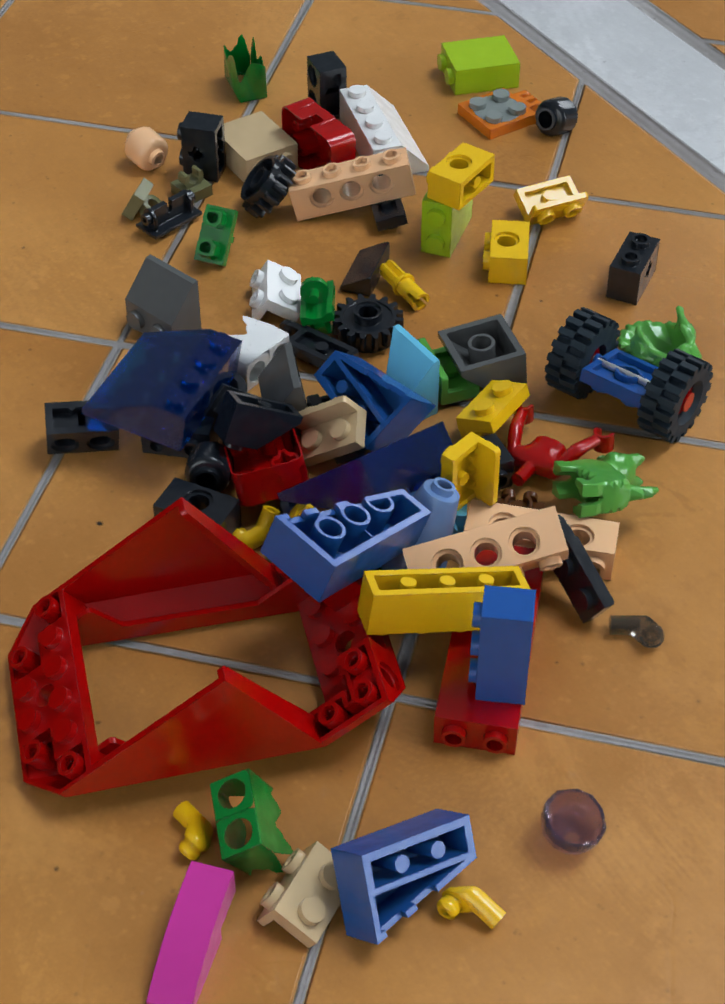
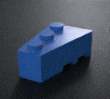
M337 350L331 354L314 374L331 400L338 396H347L367 411L365 449L391 455L436 407L435 404L362 358Z
M485 585L483 602L474 601L472 627L480 628V631L472 630L470 655L478 656V658H470L468 682L476 683L475 700L525 705L536 590Z
M434 809L331 848L346 935L379 945L388 937L386 931L402 917L409 918L418 910L416 905L432 891L439 892L473 862L477 856L470 816L453 811Z

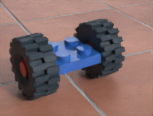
M585 307L575 310L573 317L569 315L566 319V325L564 327L561 326L558 330L559 336L557 340L554 339L551 344L553 349L547 355L546 360L549 363L545 365L544 371L547 373L545 375L547 384L580 400L581 398H587L588 393H592L594 390L599 393L612 395L620 399L626 406L639 408L637 411L639 416L637 424L640 429L670 443L678 442L680 437L687 433V429H691L695 417L699 416L702 411L700 409L702 404L706 402L708 397L706 393L710 390L712 384L709 381L713 378V372H711L713 369L712 365L680 349H674V351L667 353V357L662 358L659 362V367L617 349L619 341L616 339L620 336V330H617L619 324L615 320Z

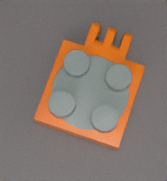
M505 88L458 103V114L491 140L536 124V110L542 102L527 90L512 94Z

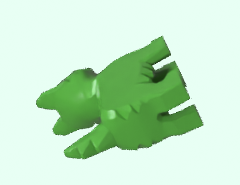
M612 451L606 455L598 456L597 460L554 461L553 473L555 475H570L571 477L563 481H552V494L558 499L576 498L582 502L577 506H573V513L579 518L621 511L628 506L630 501L651 498L658 493L659 489L658 487L641 486L643 480L636 476V468L644 462L645 457L639 453L624 454Z

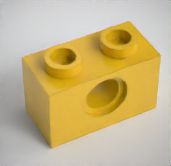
M464 142L461 143L439 163L429 169L426 176V183L428 184L427 198L460 211L493 182L495 154Z
M492 220L491 232H485L482 270H489L488 283L526 285L530 222Z

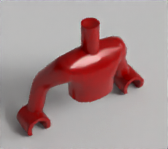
M522 404L513 413L508 431L507 450L515 460L514 466L519 468L511 477L512 482L517 486H522L533 474L551 480H557L563 475H555L553 473L554 461L578 460L592 449L598 453H609L614 449L615 433L611 432L609 435L603 436L602 429L599 427L594 428L592 436L574 443L568 449L558 440L547 436H537L531 443L521 445L524 425L530 424L534 420L533 404L527 407H522Z

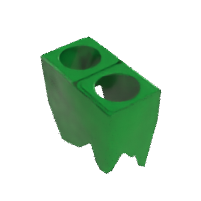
M241 34L238 37L237 45L234 46L232 51H229L224 45L225 77L240 103L267 97L266 68L263 65L261 55L257 59L254 37L251 44V54H249L245 39ZM238 75H244L241 82L238 80Z
M249 768L211 783L210 790L222 861L250 876L253 869H269L276 873L283 872L282 865L275 853L291 855L293 850L276 826L281 810L271 795L273 788ZM229 796H244L242 802L234 808L229 801ZM241 818L247 819L252 825V836L246 845V827Z

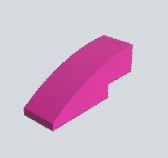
M195 861L190 862L161 944L146 1004H197L221 943V928L236 892L234 871Z

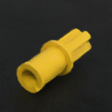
M387 260L380 265V275L393 287L392 290L395 295L402 296L415 311H419L426 306L420 298L422 297L426 302H429L430 297L415 283V278L412 274L405 273L393 260Z

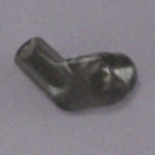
M647 615L609 616V633L611 635H631L640 644L648 648H657L664 641L663 629Z

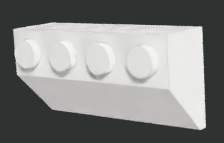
M352 85L349 88L339 89L340 120L342 124L350 128L354 133L356 150L360 156H370L383 153L389 149L406 147L412 174L429 171L427 161L393 104L368 85Z

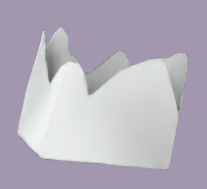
M243 316V321L247 324V334L225 336L230 346L214 348L206 354V361L212 367L228 368L239 373L246 381L248 392L259 383L258 376L283 344L290 341L289 333L278 327Z

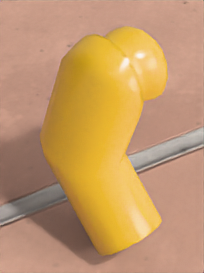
M264 505L255 527L248 531L245 528H237L232 535L252 550H255L263 545L274 517L280 515V511L272 506Z
M183 801L173 812V817L186 829L184 833L186 838L179 843V851L186 858L197 860L201 852H206L210 847L213 828L211 823L189 801Z
M477 886L450 887L442 892V898L437 902V910L442 917L453 920L459 913L473 912L491 929L507 913Z

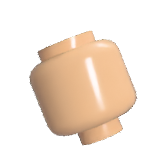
M143 126L133 129L127 135L124 151L126 156L140 169L151 171L160 167L165 162L168 154V145L166 140L153 129Z

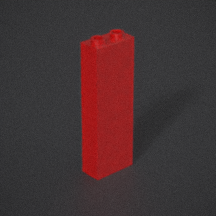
M514 546V550L522 555L530 554L535 549ZM483 550L477 555L476 561L481 565L488 566L497 560L498 555L492 550ZM539 567L524 571V577L530 589L536 590L530 659L544 578V571H540ZM452 631L434 716L433 743L446 744L450 747L485 750L495 754L515 755L523 705L475 700L476 683L468 682L470 658H478V656L470 655L472 631Z

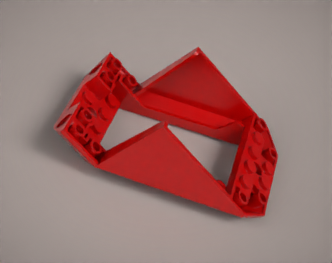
M183 497L179 498L32 606L8 654L23 782L66 798L328 746L392 704L406 688L389 635H367L357 609L363 577L318 602L274 563L268 562ZM299 611L325 703L308 713L232 669L222 666L217 670V680L125 742L116 737H110L98 745L82 646ZM351 639H353L351 642V648L345 651L347 643Z

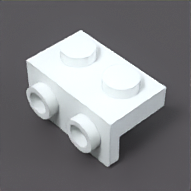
M267 259L261 270L256 269L250 280L252 296L249 306L252 307V318L260 320L265 312L269 311L282 318L296 322L300 317L301 274L290 267H283Z

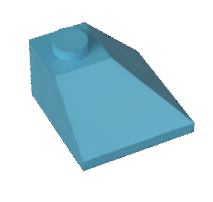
M400 324L393 326L386 374L436 405L425 417L426 419L438 413L440 360Z

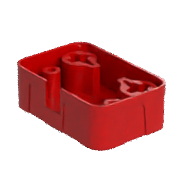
M308 97L282 107V130L298 144V166L301 169L309 170L325 166L328 163H340L356 158V138L354 133L313 99Z
M294 428L258 450L244 447L242 451L228 448L234 457L233 471L226 446H224L237 498L240 499L241 506L250 507L286 496L296 495L305 492L304 488L310 487L303 452Z

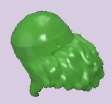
M681 306L676 307V323L671 321L665 324L652 322L651 320L637 321L633 325L627 324L625 329H621L620 336L617 339L619 341V350L659 367V362L662 358H666L667 353L674 351V349H680L702 359V355L695 343L696 331L693 325L686 319L684 309Z

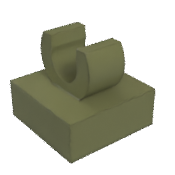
M195 165L192 166L191 174L187 175L185 172L179 171L178 179L170 182L171 192L174 195L183 189L193 191L196 198L193 203L213 195L212 184L203 178V171Z
M143 178L123 210L122 215L132 221L138 210L142 215L145 209L162 202L158 197L148 195L154 186L152 182Z

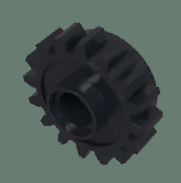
M277 154L275 156L269 155L263 158L251 170L242 186L241 198L244 200L242 207L256 218L258 216L263 218L266 212L270 214L273 206H278L287 195L288 187L293 184L291 179L296 175L294 170L297 166L283 154L280 156Z
M358 294L357 300L347 297L346 305L337 304V311H335L334 321H332L333 335H338L339 341L356 348L361 353L379 352L390 347L393 326L400 324L404 328L403 310L398 309L397 302L388 304V297L386 296L380 300L376 299L375 294H371L369 298H364L362 294Z

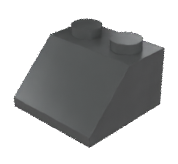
M151 254L147 256L125 298L126 319L128 325L134 330L143 333L156 343L175 352L202 333L198 281Z
M501 314L438 331L441 343L462 378L482 388H485L491 380H510L511 382L527 383L526 353Z

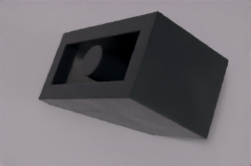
M226 390L213 430L223 441V445L230 449L242 451L245 447L258 450L300 425L303 416L292 404Z

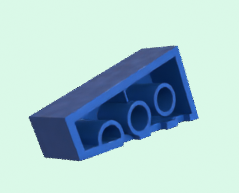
M404 489L366 496L363 498L362 503L358 504L349 503L348 501L335 503L333 509L321 512L316 507L305 509L300 516L290 518L287 513L274 517L260 552L303 588L306 593L311 595L316 601L321 602L362 578L364 571L375 570L403 554L402 549L416 545L432 512Z

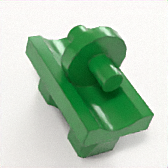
M206 204L195 250V260L226 267L231 243H234L235 239L233 233L238 211Z
M319 277L307 278L300 286L302 326L310 325L315 330L324 334L332 333L331 321H334L335 317L334 281L326 282Z

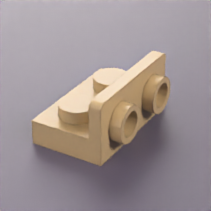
M338 396L327 402L299 411L303 419L301 424L296 427L302 430L300 447L307 467L364 449L367 411L347 396Z

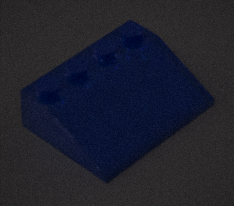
M212 329L145 332L82 408V414L181 452L206 417L204 412L210 404L213 394L222 383L229 385L236 375L242 340Z
M442 421L277 494L281 501L303 505L311 504L314 507L333 509L335 503L342 501L354 504L362 503L363 498L366 496L404 489L410 494L417 491L426 480L441 477V456L445 449L453 445Z

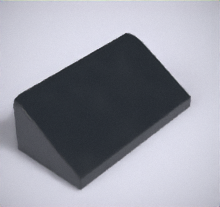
M384 242L360 250L343 280L340 290L370 296L381 277L380 265L389 260L390 243Z

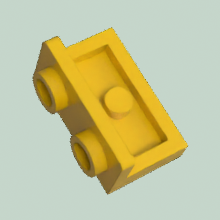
M570 175L516 189L513 195L524 220L530 222V225L537 223L545 225L563 216L567 218L574 217L581 213L589 198L586 191L578 193Z
M491 380L456 417L461 438L471 431L478 436H481L483 433H495L530 396L527 383L511 382L510 380Z
M472 431L456 444L447 447L440 459L441 478L451 481L460 495L457 511L475 497L489 506H493L498 499L501 450L492 442L485 440Z

